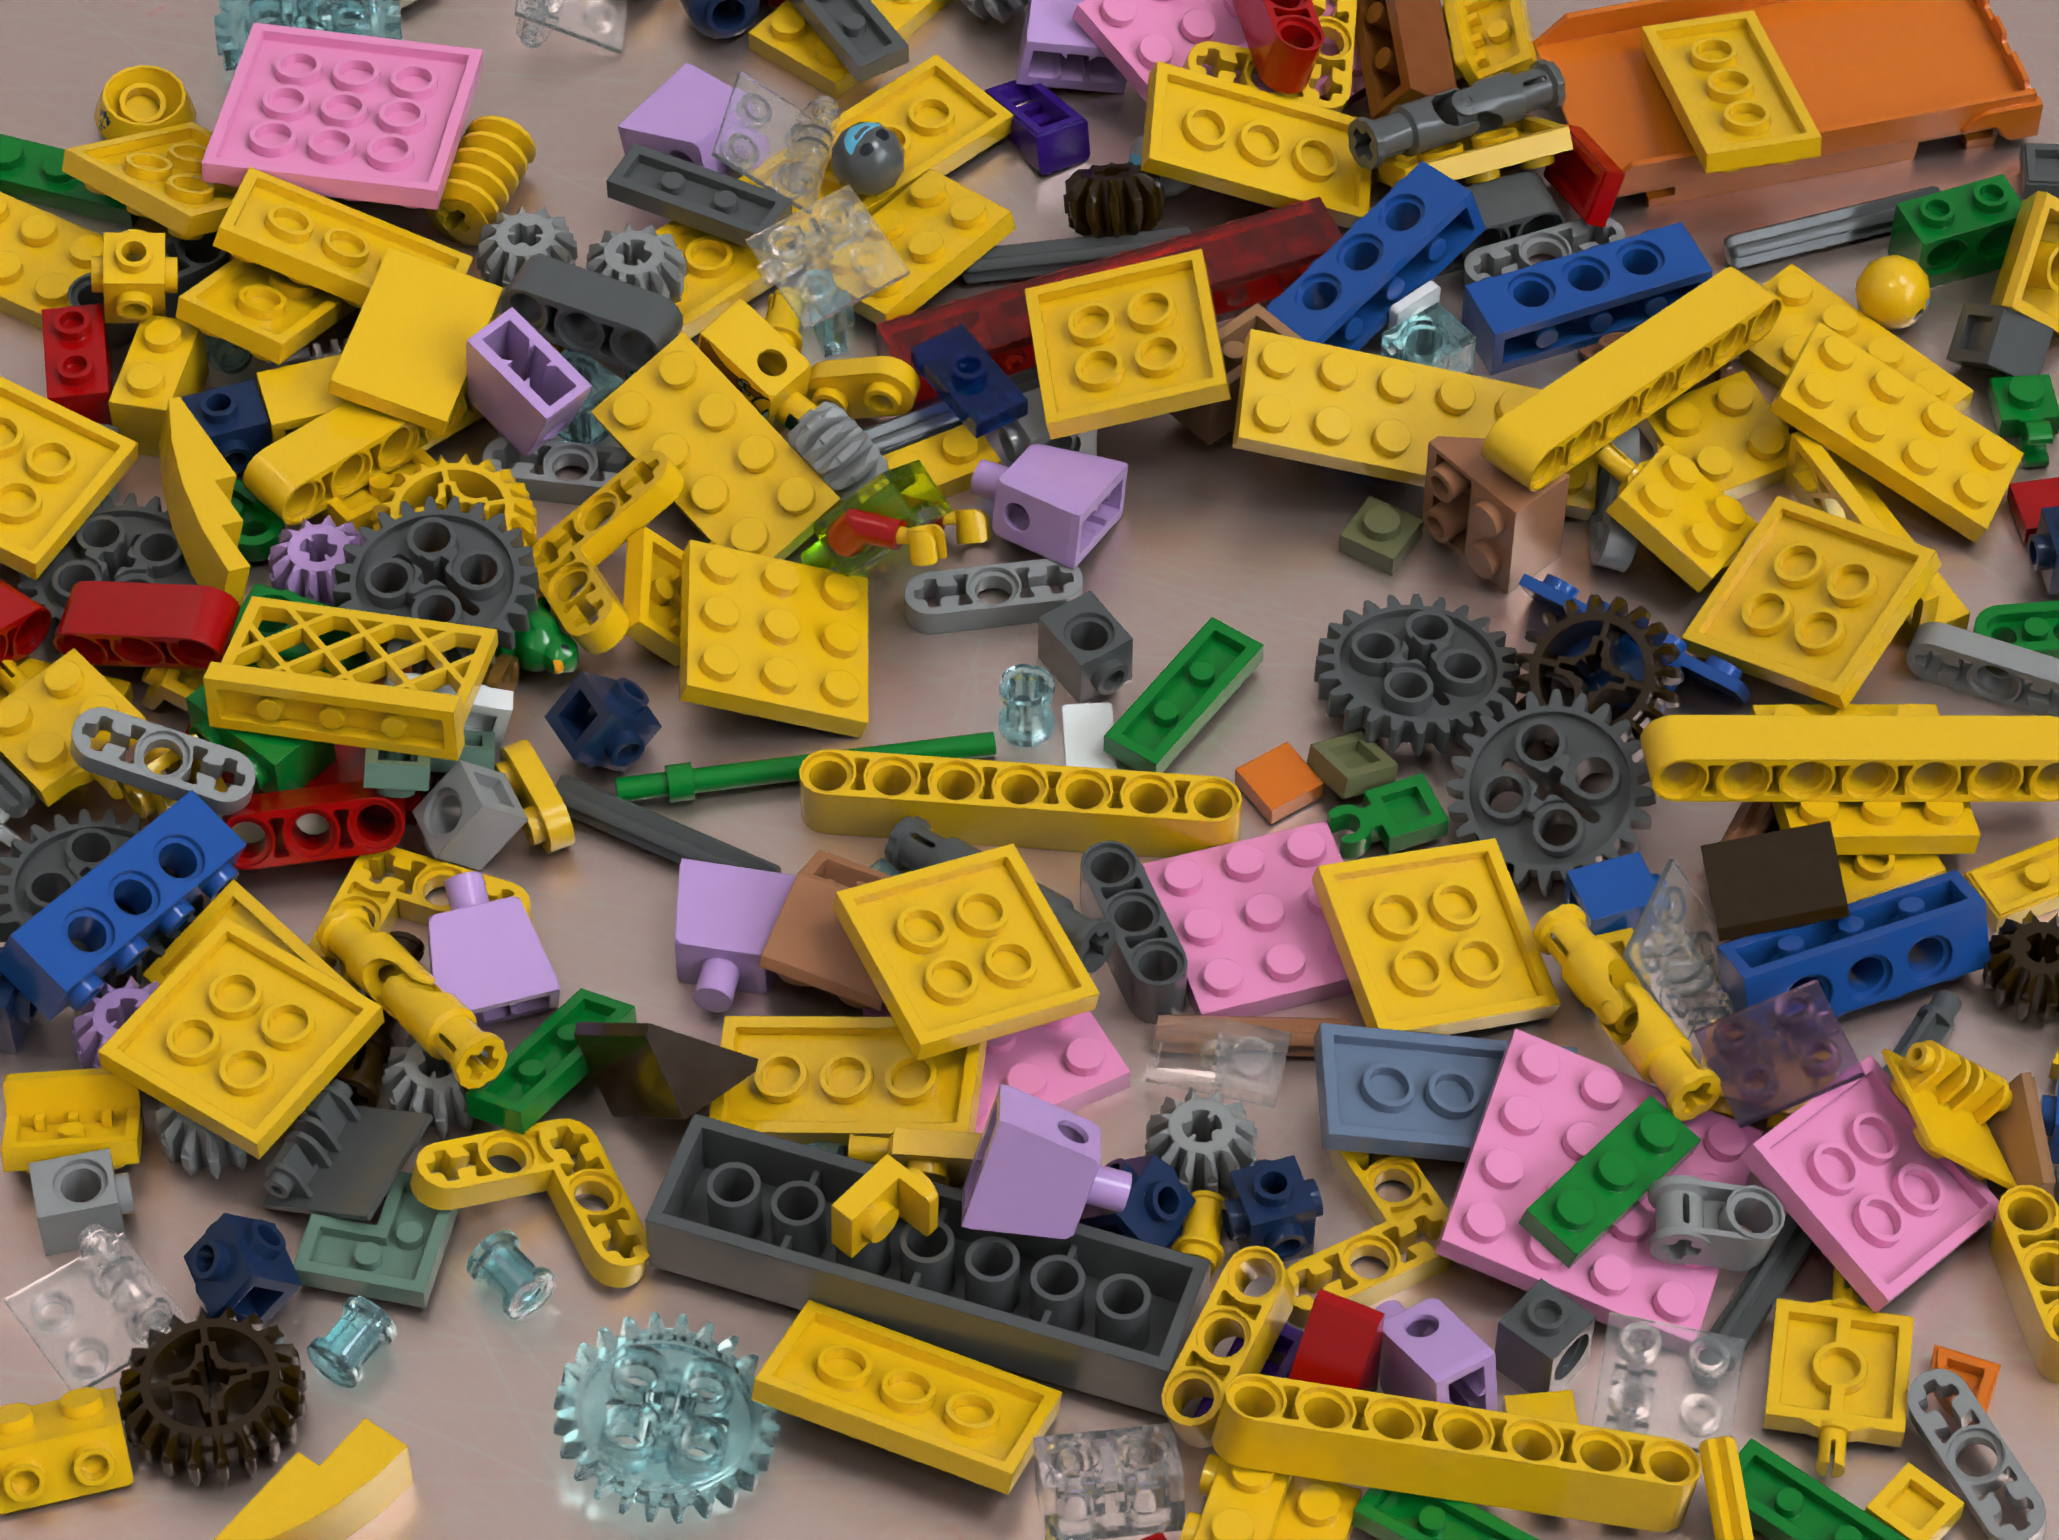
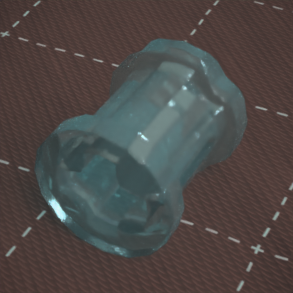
M1019 664L1010 667L1002 674V681L999 685V697L1005 706L999 714V731L1003 738L1011 744L1020 747H1034L1047 741L1055 730V715L1049 706L1055 691V680L1045 668Z
M505 1229L488 1236L476 1247L467 1261L466 1270L474 1281L479 1283L486 1282L503 1300V1311L510 1319L520 1320L525 1319L534 1311L540 1309L551 1297L556 1287L554 1282L555 1275L548 1268L537 1267L520 1250L521 1242L518 1236L513 1231Z
M362 1296L349 1297L342 1306L343 1316L324 1338H315L307 1347L308 1357L315 1368L333 1383L346 1388H353L359 1383L363 1376L361 1368L380 1346L390 1345L398 1333L395 1323L387 1316L384 1310Z

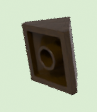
M1830 821L1700 846L1719 941L1850 916Z
M577 1022L574 1032L575 1039L613 1117L686 1120L756 1071L758 1062L757 1058L650 1023Z

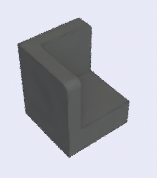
M1964 302L1946 359L1963 367L1996 370L2007 376L2040 375L2054 329L2005 306Z

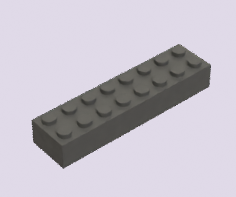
M693 1114L645 1219L648 1254H650L648 1259L649 1266L800 1310L803 1309L808 1300H812L985 1364L1166 1416L1162 1406L1161 1394L1164 1384L1209 1298L1210 1260L1078 1223L1075 1234L1067 1239L961 1227L962 1190L933 1181L931 1182L939 1195L938 1228L928 1237L924 1236L901 1217H898L894 1228L883 1240L878 1243L870 1241L853 1258H850L831 1243V1205L866 1174L874 1164L706 1116Z

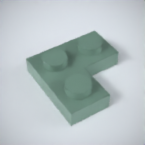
M464 730L465 746L459 760L494 770L495 732ZM366 748L363 788H376L377 793L390 798L411 797L415 795V791H429L430 772H442V777H444L458 761Z
M401 1171L388 1191L377 1225L311 1213L293 1264L304 1286L426 1308L459 1209L437 1210L422 1204L411 1191L410 1181L413 1173Z

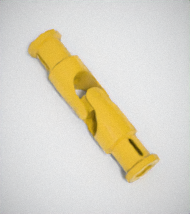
M343 904L324 917L319 924L316 934L321 951L330 958L340 959L345 964L346 973L350 979L370 998L381 1005L390 1016L399 1021L400 1025L413 1040L431 1057L438 1060L444 1059L451 1066L454 1078L461 1086L468 1089L480 1088L500 1074L508 1057L503 1040L496 1034L483 1032L477 1026L476 1017L473 1012L454 994L444 992L435 984L436 979L392 935L384 931H377L372 927L369 915L362 907L356 904ZM483 1049L488 1053L487 1058L481 1053Z
M1563 904L1547 912L1537 922L1532 935L1535 946L1541 953L1552 955L1561 967L1563 981L1581 1003L1587 1008L1592 1009L1600 1019L1599 1024L1640 1077L1648 1083L1656 1084L1666 1097L1668 1111L1680 1121L1694 1119L1699 1114L1708 1111L1716 1103L1722 1092L1721 1080L1718 1075L1710 1069H1703L1691 1054L1692 1045L1687 1037L1654 998L1639 985L1637 978L1610 943L1603 939H1597L1587 927L1586 915L1579 906Z

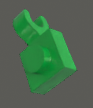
M2050 375L1991 377L1989 379L1987 397L1998 436L2017 437L2019 449L2024 453L2021 459L2024 467L2049 466L2046 444H2053V434H2058L2059 406Z

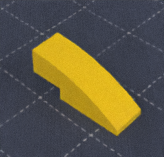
M364 1418L320 1465L297 1452L214 1540H346L380 1515L414 1483L408 1446L367 1418Z

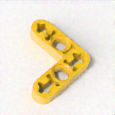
M1312 0L1324 36L1336 43L1339 48V54L1327 56L1319 53L1305 90L1294 94L1278 91L1273 94L1342 113L1349 100L1352 86L1357 0H1332L1336 5L1330 16H1323L1326 10V0ZM1204 41L1196 44L1190 50L1182 67L1206 74V68L1202 65L1212 66L1213 75L1231 82L1234 81L1237 73H1234V70H1240L1242 73L1238 79V84L1259 89L1255 86L1251 75L1257 73L1249 48L1215 41ZM1321 75H1328L1325 81L1324 94L1329 101L1319 99V91L1314 89Z
M650 451L633 460L532 546L541 592L566 631L589 654H601L616 646L626 634L630 622L627 611L597 566L627 541L628 536L646 526L671 505L683 489L684 477L682 472L661 451ZM611 516L604 525L599 527L605 519ZM584 585L577 595L570 598L578 588ZM597 613L599 618L593 623L589 618Z
M397 847L381 853L360 855L355 860L325 916L343 904H356L368 913L369 920L374 923L373 927L377 931H384L389 934L394 929L399 918L428 926L429 917L434 914L451 911L450 904L440 906L428 902L425 899L427 894L435 888L445 887L444 882L450 877L473 870ZM386 873H393V874H394V877H385V878L382 880L381 884H380V883H374L373 880H372V879L381 880V879L385 876ZM483 874L489 901L511 896L519 897L532 923L531 904L527 892L513 882ZM406 889L412 890V893L407 894ZM316 930L308 947L330 967L334 968L337 961L326 956L321 951L319 942L316 939ZM339 959L341 977L359 992L361 988L350 979L346 973L345 964Z
M569 1118L535 1123L523 1135L508 1129L435 1142L425 1146L418 1153L410 1186L417 1200L427 1207L437 1210H454L547 1191L587 1271L595 1280L606 1286L625 1288L636 1284L642 1278L650 1256L647 1249L646 1230L597 1136L590 1127L582 1122ZM495 1155L511 1157L518 1162L522 1170L515 1173L499 1171L489 1163L488 1158ZM570 1155H577L575 1164ZM580 1194L597 1195L607 1203L609 1208L604 1211L587 1210L579 1205L575 1196ZM609 1242L614 1249L612 1251H607Z
M1329 1149V1155L1334 1166L1376 1226L1301 1259L1286 1269L1295 1294L1294 1306L1288 1318L1291 1324L1305 1328L1314 1302L1313 1298L1309 1295L1298 1297L1299 1288L1307 1287L1312 1294L1318 1293L1321 1288L1368 1307L1443 1273L1452 1266L1454 1261L1434 1253L1436 1247L1432 1248L1427 1241L1416 1243V1236L1419 1234H1424L1429 1240L1438 1239L1449 1210L1412 1157L1370 1153L1374 1163L1368 1168L1369 1155L1367 1153ZM1394 1180L1406 1184L1411 1189L1412 1194L1403 1201L1390 1202L1382 1199L1375 1189L1382 1182ZM1407 1253L1406 1263H1403L1401 1261V1255ZM1372 1256L1382 1260L1387 1265L1388 1270L1381 1277L1374 1279L1363 1278L1352 1270L1351 1264L1360 1257ZM1333 1272H1337L1338 1279L1332 1282Z

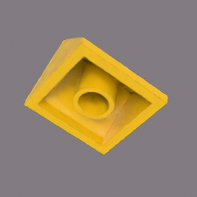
M2037 191L2021 203L1990 305L2005 306L2054 329L2052 336L2059 338V199L2048 192Z

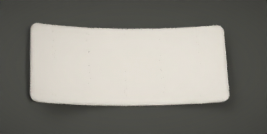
M1102 702L1063 705L1062 717L1066 766L1117 769L1116 758L1103 751L1104 735L1114 725L1112 704Z

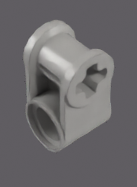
M1671 1175L1655 1180L1648 1190V1201L1655 1208L1656 1232L1650 1237L1649 1252L1655 1259L1664 1263L1675 1265L1695 1264L1725 1268L1736 1272L1749 1271L1761 1263L1784 1226L1785 1212L1779 1199L1769 1190L1756 1185L1743 1186L1701 1180L1689 1175ZM1740 1225L1745 1226L1746 1228H1748V1229L1751 1230L1752 1232L1746 1231L1745 1229H1743L1742 1227H1740Z

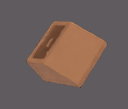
M1437 436L1428 443L1422 512L1423 526H1425L1432 538L1439 543L1447 544L1464 558L1477 575L1484 579H1489L1508 594L1520 586L1519 582L1524 573L1533 577L1560 557L1570 476L1564 473L1544 488L1534 492L1482 457L1481 451L1485 438Z
M819 850L797 873L761 954L759 967L778 973L782 980L792 985L813 986L838 995L844 1003L852 1007L874 1008L881 1011L885 1003L839 922L832 906L837 891L892 876Z

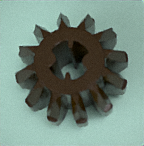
M1111 162L1108 165H1092L1089 169H1078L1065 181L1064 209L1065 214H1068L1069 227L1082 236L1093 235L1097 239L1102 237L1118 238L1123 235L1136 236L1140 231L1152 230L1157 226V223L1163 220L1162 206L1165 205L1164 187L1160 185V176L1141 171V164L1135 165L1132 162L1115 164Z
M2030 910L2026 917L2023 918L2022 924L2006 918L2003 926L1999 928L1998 935H1992L1989 941L1990 959L1985 963L1982 977L1984 988L1995 991L1994 998L1996 999L1997 1008L2014 1005L2017 1007L2019 1021H2022L2029 1012L2038 1013L2048 1025L2051 1019L2055 1017L2056 1011L2059 1012V917L2057 913L2048 922H2040Z

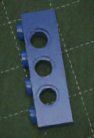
M1420 162L1405 178L1399 180L1392 187L1391 191L1365 216L1355 221L1349 231L1327 252L1314 260L1309 268L1289 288L1268 304L1266 310L1304 340L1359 351L1388 323L1389 310L1393 304L1428 281L1433 280L1486 229L1472 191L1426 162Z
M1679 222L1658 229L1646 230L1638 235L1604 245H1595L1587 250L1549 261H1540L1529 267L1495 277H1486L1478 282L1467 284L1464 287L1461 327L1489 374L1494 375L1597 344L1602 336L1609 333L1630 332L1710 279L1713 270L1683 223Z
M191 790L13 932L0 953V972L49 1021L69 1005L75 1011H79L104 987L105 983L101 979L114 968L121 974L130 970L150 949V945L147 943L149 939L159 931L166 937L175 933L195 912V908L192 906L193 903L204 894L210 900H214L233 879L236 880L239 872L234 868V865L247 844ZM161 867L174 870L181 878L168 875ZM116 903L129 906L135 911L136 915L125 913ZM70 940H78L86 944L91 952L79 950Z
M1953 870L1848 904L1849 917L1750 935L1718 945L1717 953L1723 1010L1737 1027L1780 1037L1785 1032L1822 1020L1836 1019L1847 1012L1881 1001L1895 1000L1906 993L1943 981L1957 980L1965 974L1983 969L1985 963L1990 959L1986 901L1957 870Z

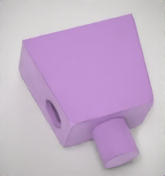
M1029 0L1022 29L1016 84L1032 85L1041 83L1046 87L1123 94L1127 80L1073 19L1077 5L1084 0Z
M685 63L618 125L624 154L628 152L635 142L722 174H726L735 165L755 170L762 165L767 155V141L757 133L751 103L747 96L689 63Z
M513 307L474 334L466 342L468 398L472 405L497 429L499 437L504 436L521 454L527 456L532 454L564 430L573 421L591 391L592 385Z
M1033 444L1010 467L982 459L978 463L972 477L971 493L994 501L992 529L997 536L1066 567L1075 569L1122 517L1128 463L1044 444Z
M681 858L675 928L677 978L684 983L696 984L693 999L699 1007L710 1012H725L731 1008L735 991L763 994L770 990L778 973L759 967V962L796 875Z
M478 871L461 873L447 879L444 885L451 911L434 914L428 918L430 973L436 979L435 984L444 992L454 994L475 1015L478 1027L559 1008L560 986L558 979L519 897L511 896L489 901L483 874Z
M1000 1083L962 1188L961 1227L1067 1239L1075 1234L1085 1204L1119 1213L1123 1212L1131 1189L1132 1173L1100 1165L1101 1128L1095 1122L1012 1086Z
M1428 1298L1408 1309H1405L1397 1300H1389L1375 1308V1310L1385 1313L1379 1367V1382L1384 1394L1498 1411L1495 1352L1439 1299Z

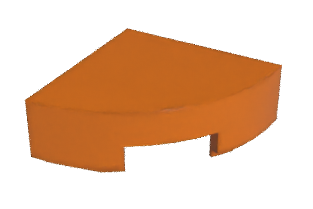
M1934 1344L1929 1370L1947 1369L1958 1374L1966 1382L1987 1414L2001 1364ZM1934 1391L1938 1402L1953 1417L1951 1400L1955 1396L1952 1395L1943 1399ZM1971 1421L1967 1426L1975 1425L1976 1423Z

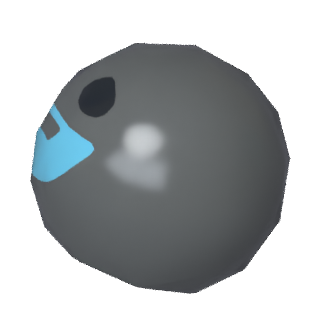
M858 122L843 130L832 147L831 169L840 185L858 196H877L894 187L904 171V148L895 132L879 122Z

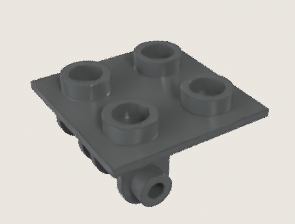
M332 1079L306 1108L305 1111L308 1115H301L294 1123L295 1130L287 1134L284 1139L285 1143L280 1151L265 1168L267 1180L264 1186L269 1194L263 1202V1206L266 1209L370 1221L432 1122V1115L355 1106L350 1100L353 1094L352 1089L343 1081Z

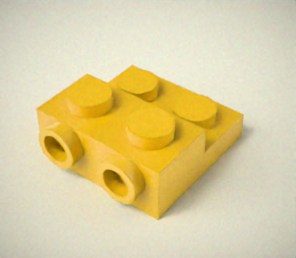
M1209 1454L1202 1471L1198 1492L1199 1495L1207 1496L1208 1499L1202 1514L1188 1512L1180 1540H1349L1354 1526L1352 1525L1353 1512L1361 1500L1362 1489L1337 1482L1241 1468L1229 1464L1217 1455Z

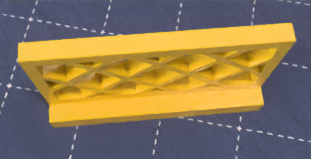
M252 596L221 663L211 661L203 677L209 726L458 761L465 746L464 725L498 646L497 629ZM262 620L287 623L290 628L266 638L258 630ZM332 630L345 631L352 635L328 646L318 637ZM395 638L410 640L413 645L389 655L380 646V644ZM303 642L312 651L287 663L278 654ZM455 647L476 649L474 654L449 663L442 655L443 652ZM366 651L374 660L350 671H347L340 663L341 660ZM265 659L272 669L249 667L247 665ZM426 659L435 668V670L411 680L401 670ZM326 667L333 678L307 674ZM388 676L396 686L372 684L370 682ZM449 684L457 695L431 691Z

